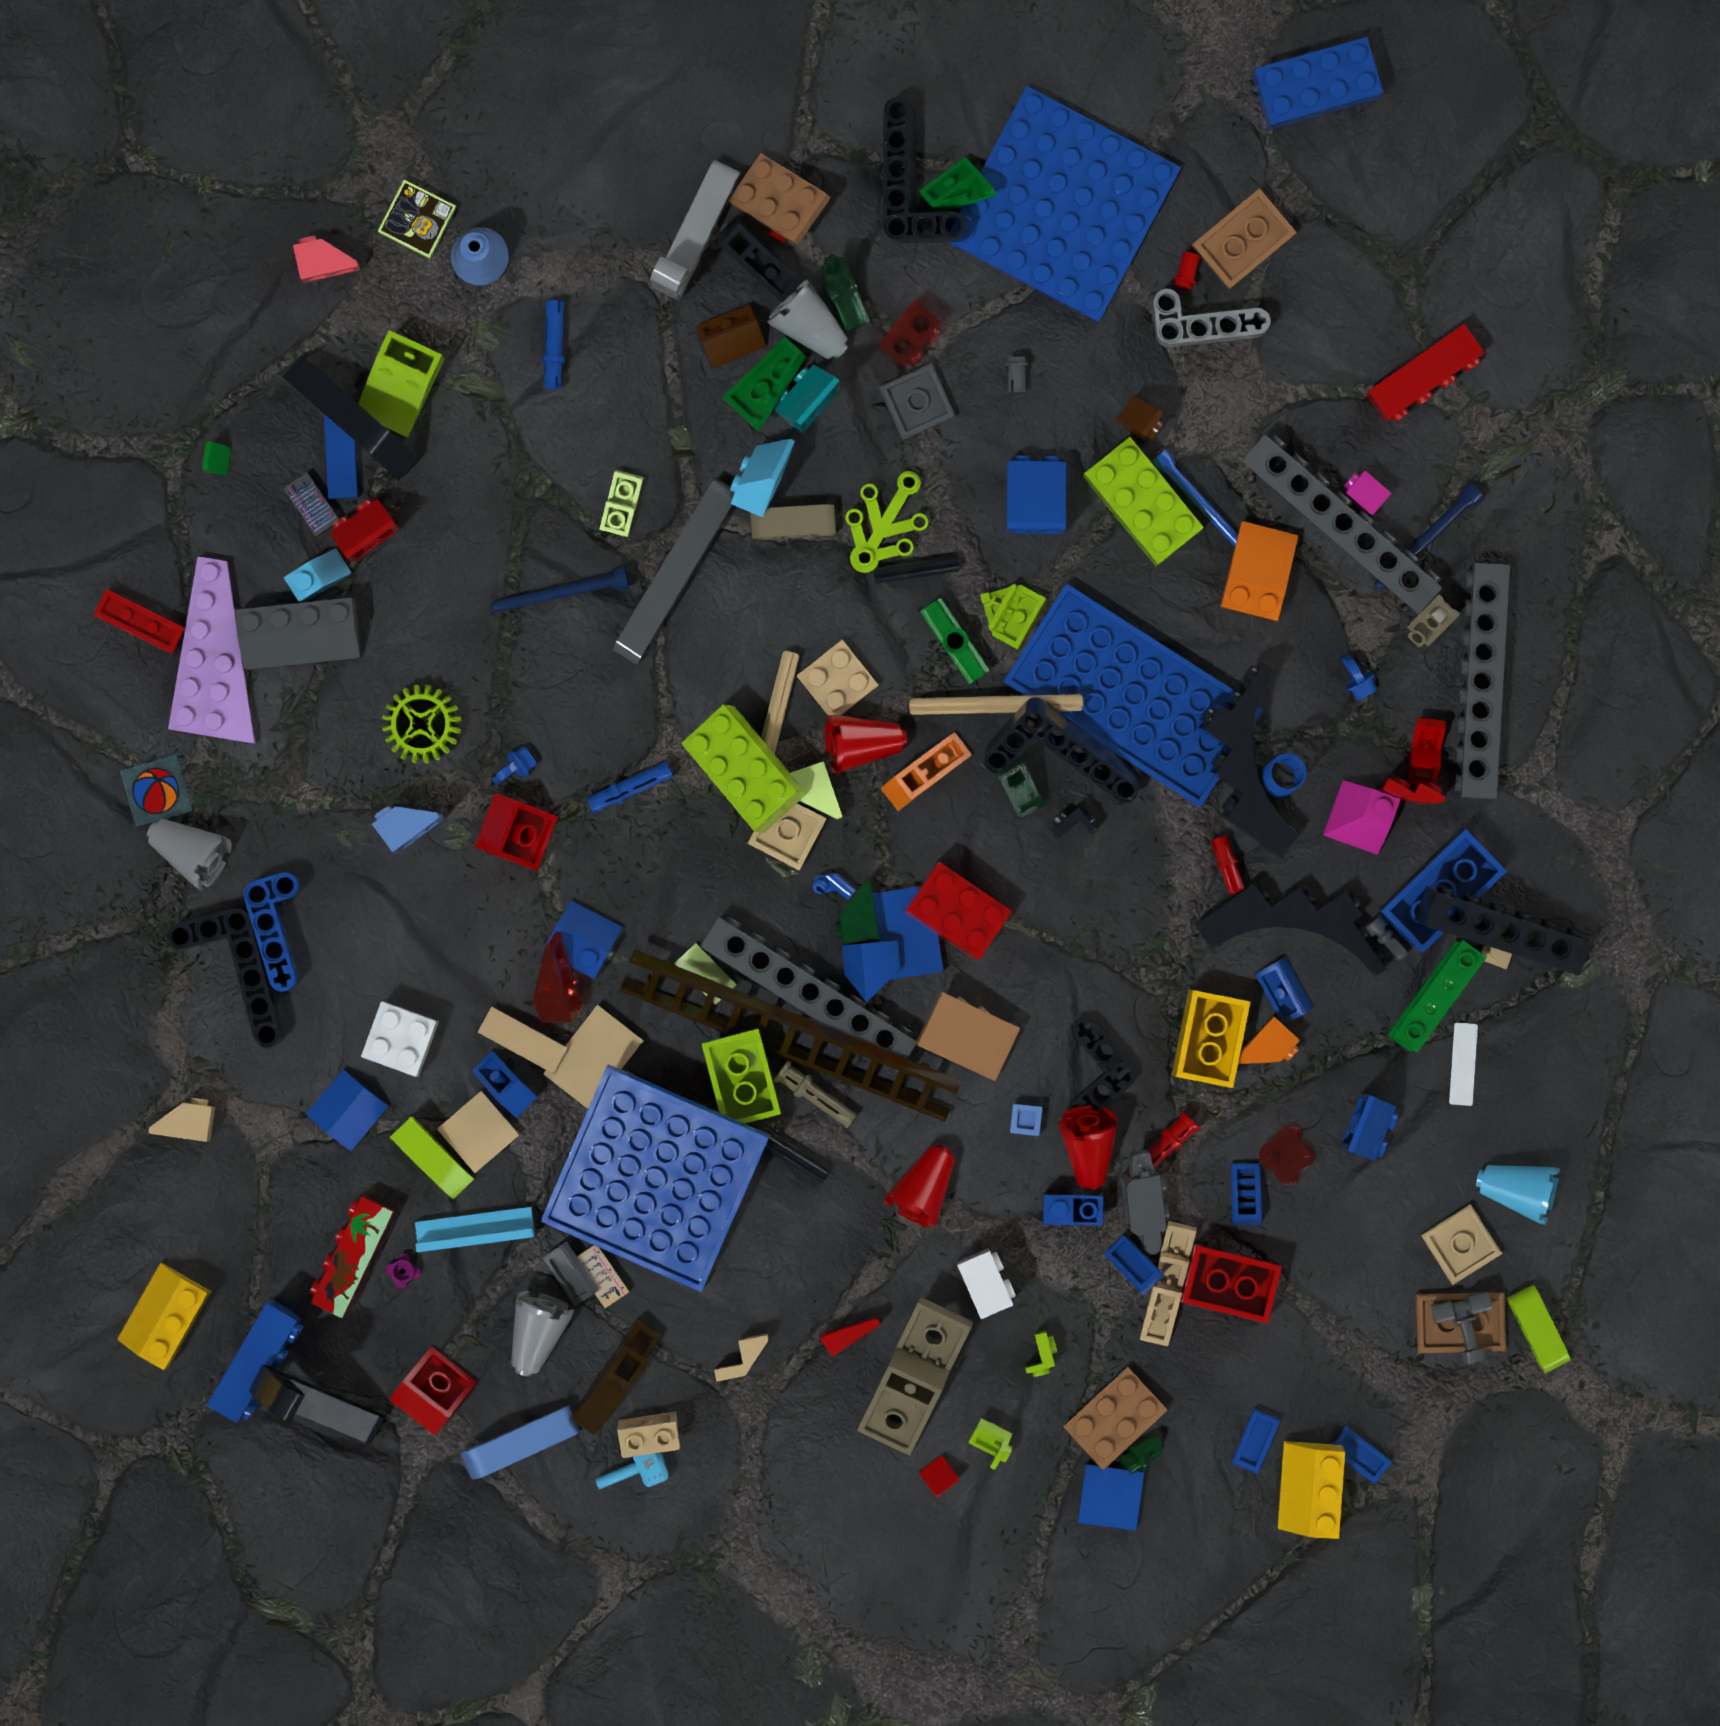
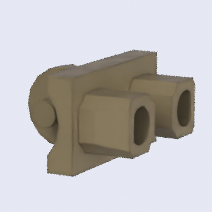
M1438 594L1407 626L1411 631L1408 634V638L1418 647H1421L1423 644L1429 646L1460 613L1457 610L1451 609L1450 605L1444 602L1443 597Z

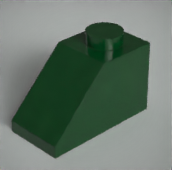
M865 881L840 914L841 921L835 922L837 939H844V944L879 939L870 881Z

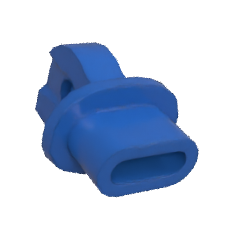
M1349 654L1340 658L1351 677L1346 685V690L1352 691L1357 701L1362 700L1377 690L1372 680L1374 678L1372 672L1361 673L1356 662L1351 659Z
M524 746L516 752L510 751L507 753L509 765L492 778L496 786L514 773L524 778L528 777V771L537 765L535 759Z

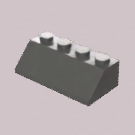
M352 597L235 610L237 637L244 670L361 658L356 605Z

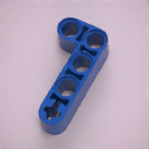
M286 872L253 881L245 887L243 893L269 982L275 990L280 992L290 991L298 983V973L276 903L296 897L300 892L301 882L294 874ZM288 877L293 881L294 887L289 894H283L279 889V883L282 879ZM257 886L264 888L266 893L265 899L260 903L254 902L251 898V892ZM265 914H270L274 919V925L268 931L263 930L259 923L260 918ZM273 942H278L283 950L282 955L277 959H273L268 954V948ZM285 960L287 961V965H281L284 974H290L291 979L287 980V986L277 982V978L281 976L279 967L272 968V963L277 964Z

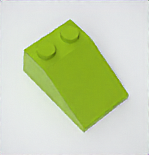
M759 1029L702 1043L717 1105L721 1114L744 1124L781 1114Z

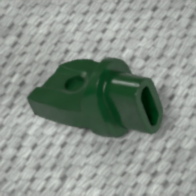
M1155 1434L1138 1446L1130 1445L1127 1448L1129 1452L1119 1457L1120 1463L1130 1475L1140 1469L1145 1472L1147 1470L1146 1463L1152 1462L1159 1457L1162 1452L1161 1438Z

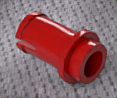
M1182 252L1177 276L1173 277L1176 288L1191 291L1192 286L1196 285L1194 278L1198 262L1201 258L1199 255L1191 252Z

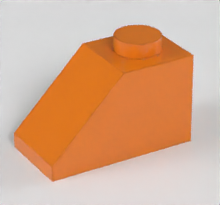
M1272 1016L1243 1047L1238 1064L1281 1062L1283 1059L1289 1061L1299 1050L1296 1044L1300 1040Z

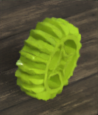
M414 685L415 694L411 695L408 688H404L403 693L406 698L402 700L400 696L395 694L393 698L399 704L394 707L388 703L386 708L393 711L392 716L386 714L382 717L383 720L391 721V725L383 726L382 731H392L393 734L385 738V741L391 743L396 740L397 743L392 747V751L396 753L403 748L401 758L404 760L408 758L410 753H413V763L418 762L419 755H423L425 764L429 763V754L431 753L437 761L440 760L439 749H442L446 754L450 753V749L445 746L447 741L454 745L457 744V740L450 737L451 733H461V729L453 727V723L461 722V717L451 716L452 713L458 710V707L456 705L449 708L446 706L452 700L450 696H446L442 701L440 700L443 692L441 689H437L432 696V687L430 685H426L424 693H421L419 685ZM419 700H427L436 705L425 713H418L409 704ZM402 711H404L410 719V727L401 737L398 721ZM443 712L445 730L440 738L433 728V723L438 715ZM412 713L423 720L428 718L429 723L426 724L429 727L427 729L432 735L422 729L416 731V719L412 716ZM420 735H425L434 745L427 748H414L409 746L408 743Z

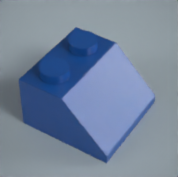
M571 900L542 952L596 979L623 927Z

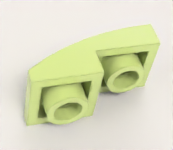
M615 470L599 530L628 537L644 477Z

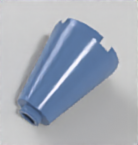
M475 227L464 231L456 238L451 248L450 258L455 273L465 282L478 286L488 285L497 281L502 276L509 262V253L505 241L498 233L488 228Z

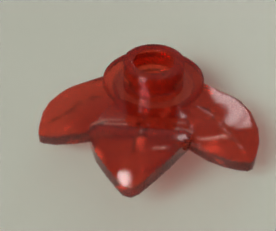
M1296 1126L1279 1130L1273 1141L1265 1143L1259 1152L1261 1165L1267 1170L1273 1171L1276 1179L1286 1185L1298 1184V1170L1309 1167L1316 1159V1155L1311 1148L1304 1144H1299L1302 1129ZM1274 1150L1278 1153L1276 1161L1271 1159V1153Z

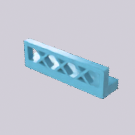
M532 1206L415 1222L417 1235L416 1252L535 1236Z

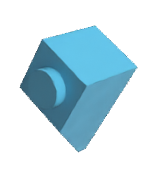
M335 548L308 561L283 578L300 603H304L346 578L352 572Z

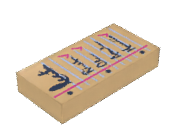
M593 1245L577 1256L599 1288L595 1295L604 1308H607L630 1292L601 1248Z

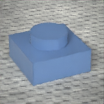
M1013 1104L1010 1133L1039 1136L1042 1107Z

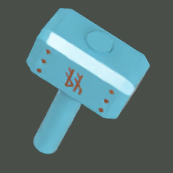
M662 1453L634 1456V1463L596 1478L595 1481L599 1490L640 1473L643 1483L647 1487L667 1480L669 1472L664 1463L665 1460Z

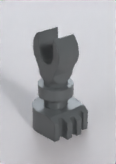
M1377 913L1363 925V928L1370 937L1377 935L1376 940L1380 944L1383 943L1397 961H1402L1408 955V952L1392 936L1393 932L1391 929L1385 928L1388 921L1381 913Z

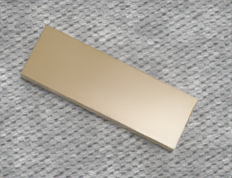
M494 1007L490 1008L478 1030V1033L553 1074L557 1072L569 1048Z

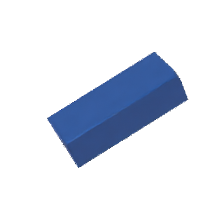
M1286 957L1255 973L1283 1025L1313 1009L1308 996Z

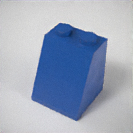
M1013 456V461H1007L1005 533L1064 535L1066 530V462H1060V457L1055 456L1042 457V461H1030V456Z

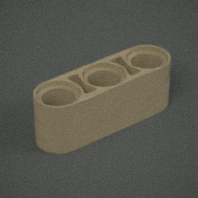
M834 505L767 508L764 517L750 512L752 540L836 535Z

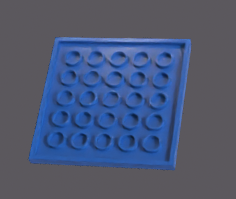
M1026 86L980 172L994 188L997 195L962 206L959 213L970 220L972 233L965 241L947 243L1099 323L1181 167ZM961 220L954 221L950 228L952 234L957 233L961 229Z
M608 1064L540 1222L702 1292L770 1135Z

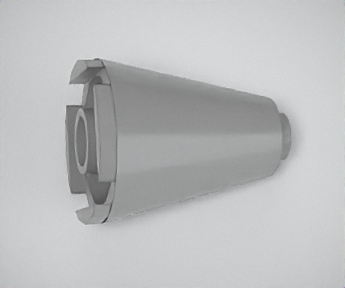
M806 279L796 288L798 293H792L781 302L771 313L770 319L767 322L775 329L824 358L830 359L833 356L837 359L848 348L845 344L848 338L812 283Z
M166 819L153 822L147 832L149 837L148 843L199 890H203V885L208 888L214 883L226 865V862L222 860L225 852L228 854L231 852V841L225 836Z
M531 1291L519 1292L516 1298L511 1365L515 1368V1372L527 1377L539 1373L570 1322L574 1312L573 1309L568 1311L569 1305L555 1297L539 1293L538 1298L529 1297Z

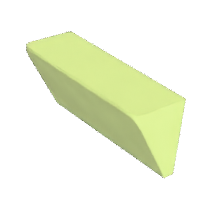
M696 943L674 963L678 967L730 988H734L737 985ZM714 997L713 1003L717 1005L722 999Z

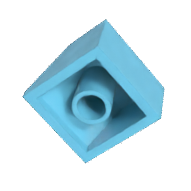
M786 439L758 445L755 447L752 456L746 455L739 470L743 474L742 476L736 474L730 491L734 492L731 504L764 517L783 477L795 441Z

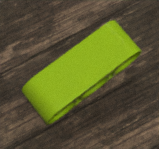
M1531 1285L1507 1297L1508 1303L1543 1373L1545 1374L1570 1362L1571 1359L1535 1286Z

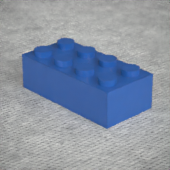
M1367 37L1255 68L1252 74L1268 131L1380 99L1383 94Z
M1464 829L1378 912L1418 953H1423L1444 933L1443 931L1424 926L1415 920L1427 886L1437 889L1438 885H1443L1455 890L1454 895L1463 897L1464 893L1480 898L1507 871ZM1457 905L1449 910L1448 917L1456 913Z
M275 1300L267 1302L206 1406L235 1423H239L243 1419L247 1420L249 1417L251 1418L259 1402L255 1400L256 1398L249 1392V1389L262 1364L276 1369L283 1364L289 1353L285 1349L287 1344L296 1341L304 1328L300 1324L303 1317Z

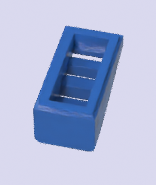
M1231 1163L1232 1225H1261L1260 1163ZM1254 1173V1178L1237 1179V1174ZM1237 1186H1255V1190H1237ZM1238 1198H1255V1202L1238 1203ZM1238 1210H1255V1214L1238 1215Z

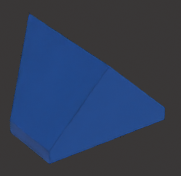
M899 940L842 945L844 975L866 1002L902 969Z

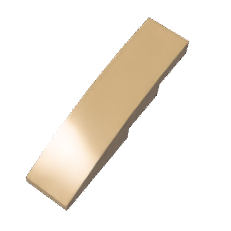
M1171 1221L1167 1223L1156 1266L1165 1276L1151 1288L1140 1340L1167 1347L1169 1345L1196 1235V1227Z

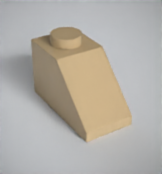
M191 1097L190 1103H181L149 1127L148 1133L208 1142L211 1138L215 1106L208 1105L207 1099Z

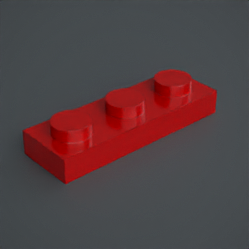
M108 589L105 590L93 614L171 654H174L185 632V627Z

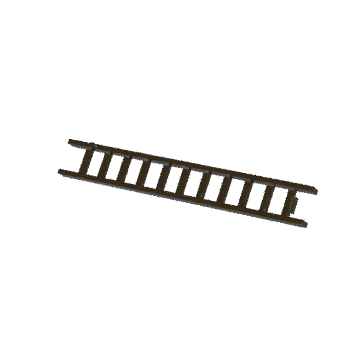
M636 949L634 950L629 962L653 971L652 975L649 974L645 986L624 978L619 991L730 1036L753 1030L736 1023L741 1009H747L762 1015L757 1029H759L765 1050L943 1122L946 1121L950 1109L927 1100L932 1085L957 1094L962 1082L961 1080L931 1069L927 1063L919 1064ZM660 975L680 982L675 998L655 990ZM687 986L707 993L702 1009L682 1001ZM714 997L735 1005L729 1020L709 1012ZM769 1019L789 1026L784 1042L764 1034ZM796 1029L816 1037L811 1052L791 1045ZM823 1040L844 1048L838 1064L817 1055ZM851 1052L871 1059L866 1074L845 1067ZM878 1063L898 1070L893 1086L872 1078ZM905 1073L926 1081L920 1097L915 1091H910L909 1093L900 1089Z

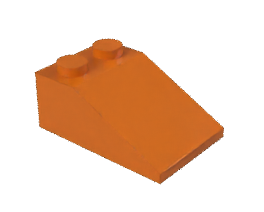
M1241 521L1220 606L1278 621L1298 535Z

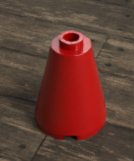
M835 714L827 716L830 722H825L826 754L830 753L833 758V762H828L832 773H841L902 752L903 747L907 746L906 730L901 729L897 723Z
M1087 1105L1075 1107L1062 1114L1063 1119L1058 1122L1059 1130L1077 1184L1086 1190H1096L1106 1182L1118 1125L1117 1117L1113 1111L1101 1107V1111H1094L1092 1106Z
M937 1144L936 1147L929 1146L883 1199L886 1206L891 1208L894 1204L899 1207L897 1214L925 1228L929 1224L930 1228L934 1229L939 1219L955 1159L951 1156L953 1152L940 1144Z

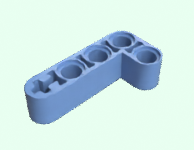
M567 1405L496 1438L461 1451L460 1454L471 1479L487 1476L579 1434L580 1429L578 1425L570 1420L573 1414L570 1406Z

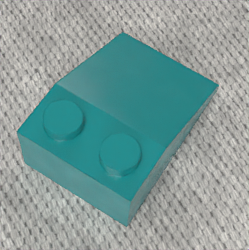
M815 365L809 370L804 367L794 379L797 384L790 392L787 389L784 391L777 402L778 406L775 408V412L801 435L840 392V381L835 376Z

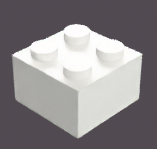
M381 1001L361 1057L418 1077L439 1021Z
M989 1248L956 1262L981 1319L1013 1306L1011 1299L1016 1297L1009 1279L1003 1281L999 1272L1004 1270L997 1252L991 1254Z

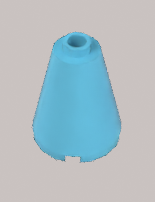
M1487 1165L1485 1170H1479L1476 1187H1480V1194L1539 1224L1546 1225L1549 1218L1543 1217V1215H1546L1547 1210L1551 1211L1559 1180L1554 1178L1553 1175L1559 1174L1560 1169L1542 1166Z

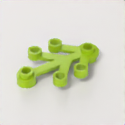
M906 471L899 476L897 481L898 491L882 518L876 499L878 496L877 488L873 484H866L861 488L860 495L866 503L873 533L868 542H866L861 526L863 522L862 513L857 509H851L847 512L845 517L846 523L851 527L856 546L851 552L850 562L856 571L869 573L877 567L880 560L899 555L907 557L913 552V543L905 538L899 540L896 545L877 548L883 538L913 530L921 532L927 528L928 519L921 513L915 514L911 519L893 523L908 495H914L920 489L921 481L915 472ZM907 477H911L915 481L914 486L911 488H907L903 484L904 479ZM866 488L874 490L875 495L872 498L864 496L863 492ZM857 513L860 516L859 522L851 523L849 515ZM918 517L925 520V525L922 528H917L914 525V520ZM903 542L910 545V551L907 553H902L899 550V545ZM868 553L870 561L868 563H861L859 560L860 554Z

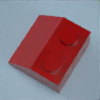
M371 499L366 500L356 508L358 513L351 518H348L346 515L332 525L334 530L330 534L351 563L356 562L400 530L378 499L375 501Z
M495 793L474 848L538 871L558 816Z
M431 1346L389 1400L436 1436L476 1385L477 1381Z

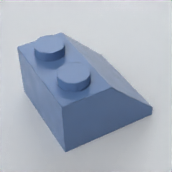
M387 806L374 816L377 820L372 825L393 853L399 854L445 819L436 812L394 807L392 809V807Z

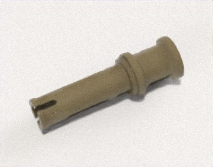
M787 1060L773 1081L776 1083L781 1082L794 1092L793 1095L795 1097L801 1098L803 1096L823 1112L844 1125L845 1128H848L856 1117L857 1112L852 1111L835 1097L812 1082L811 1075H804L791 1065L792 1062L790 1060Z

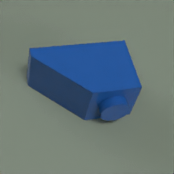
M492 1050L471 1070L494 1098L516 1118L537 1098L524 1081Z

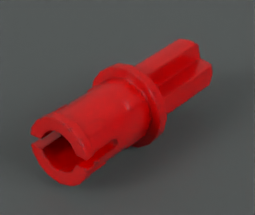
M1228 835L1211 840L1210 843L1218 863L1216 868L1217 870L1221 869L1228 893L1237 894L1242 892L1244 886L1236 865L1239 863V860L1235 859Z

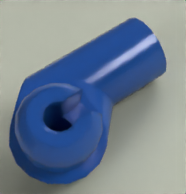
M838 873L819 875L812 884L813 891L816 894L822 895L837 891L846 900H849L857 890Z

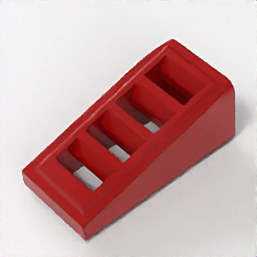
M878 1317L866 1319L823 1333L819 1338L830 1355L835 1356L880 1326V1320Z

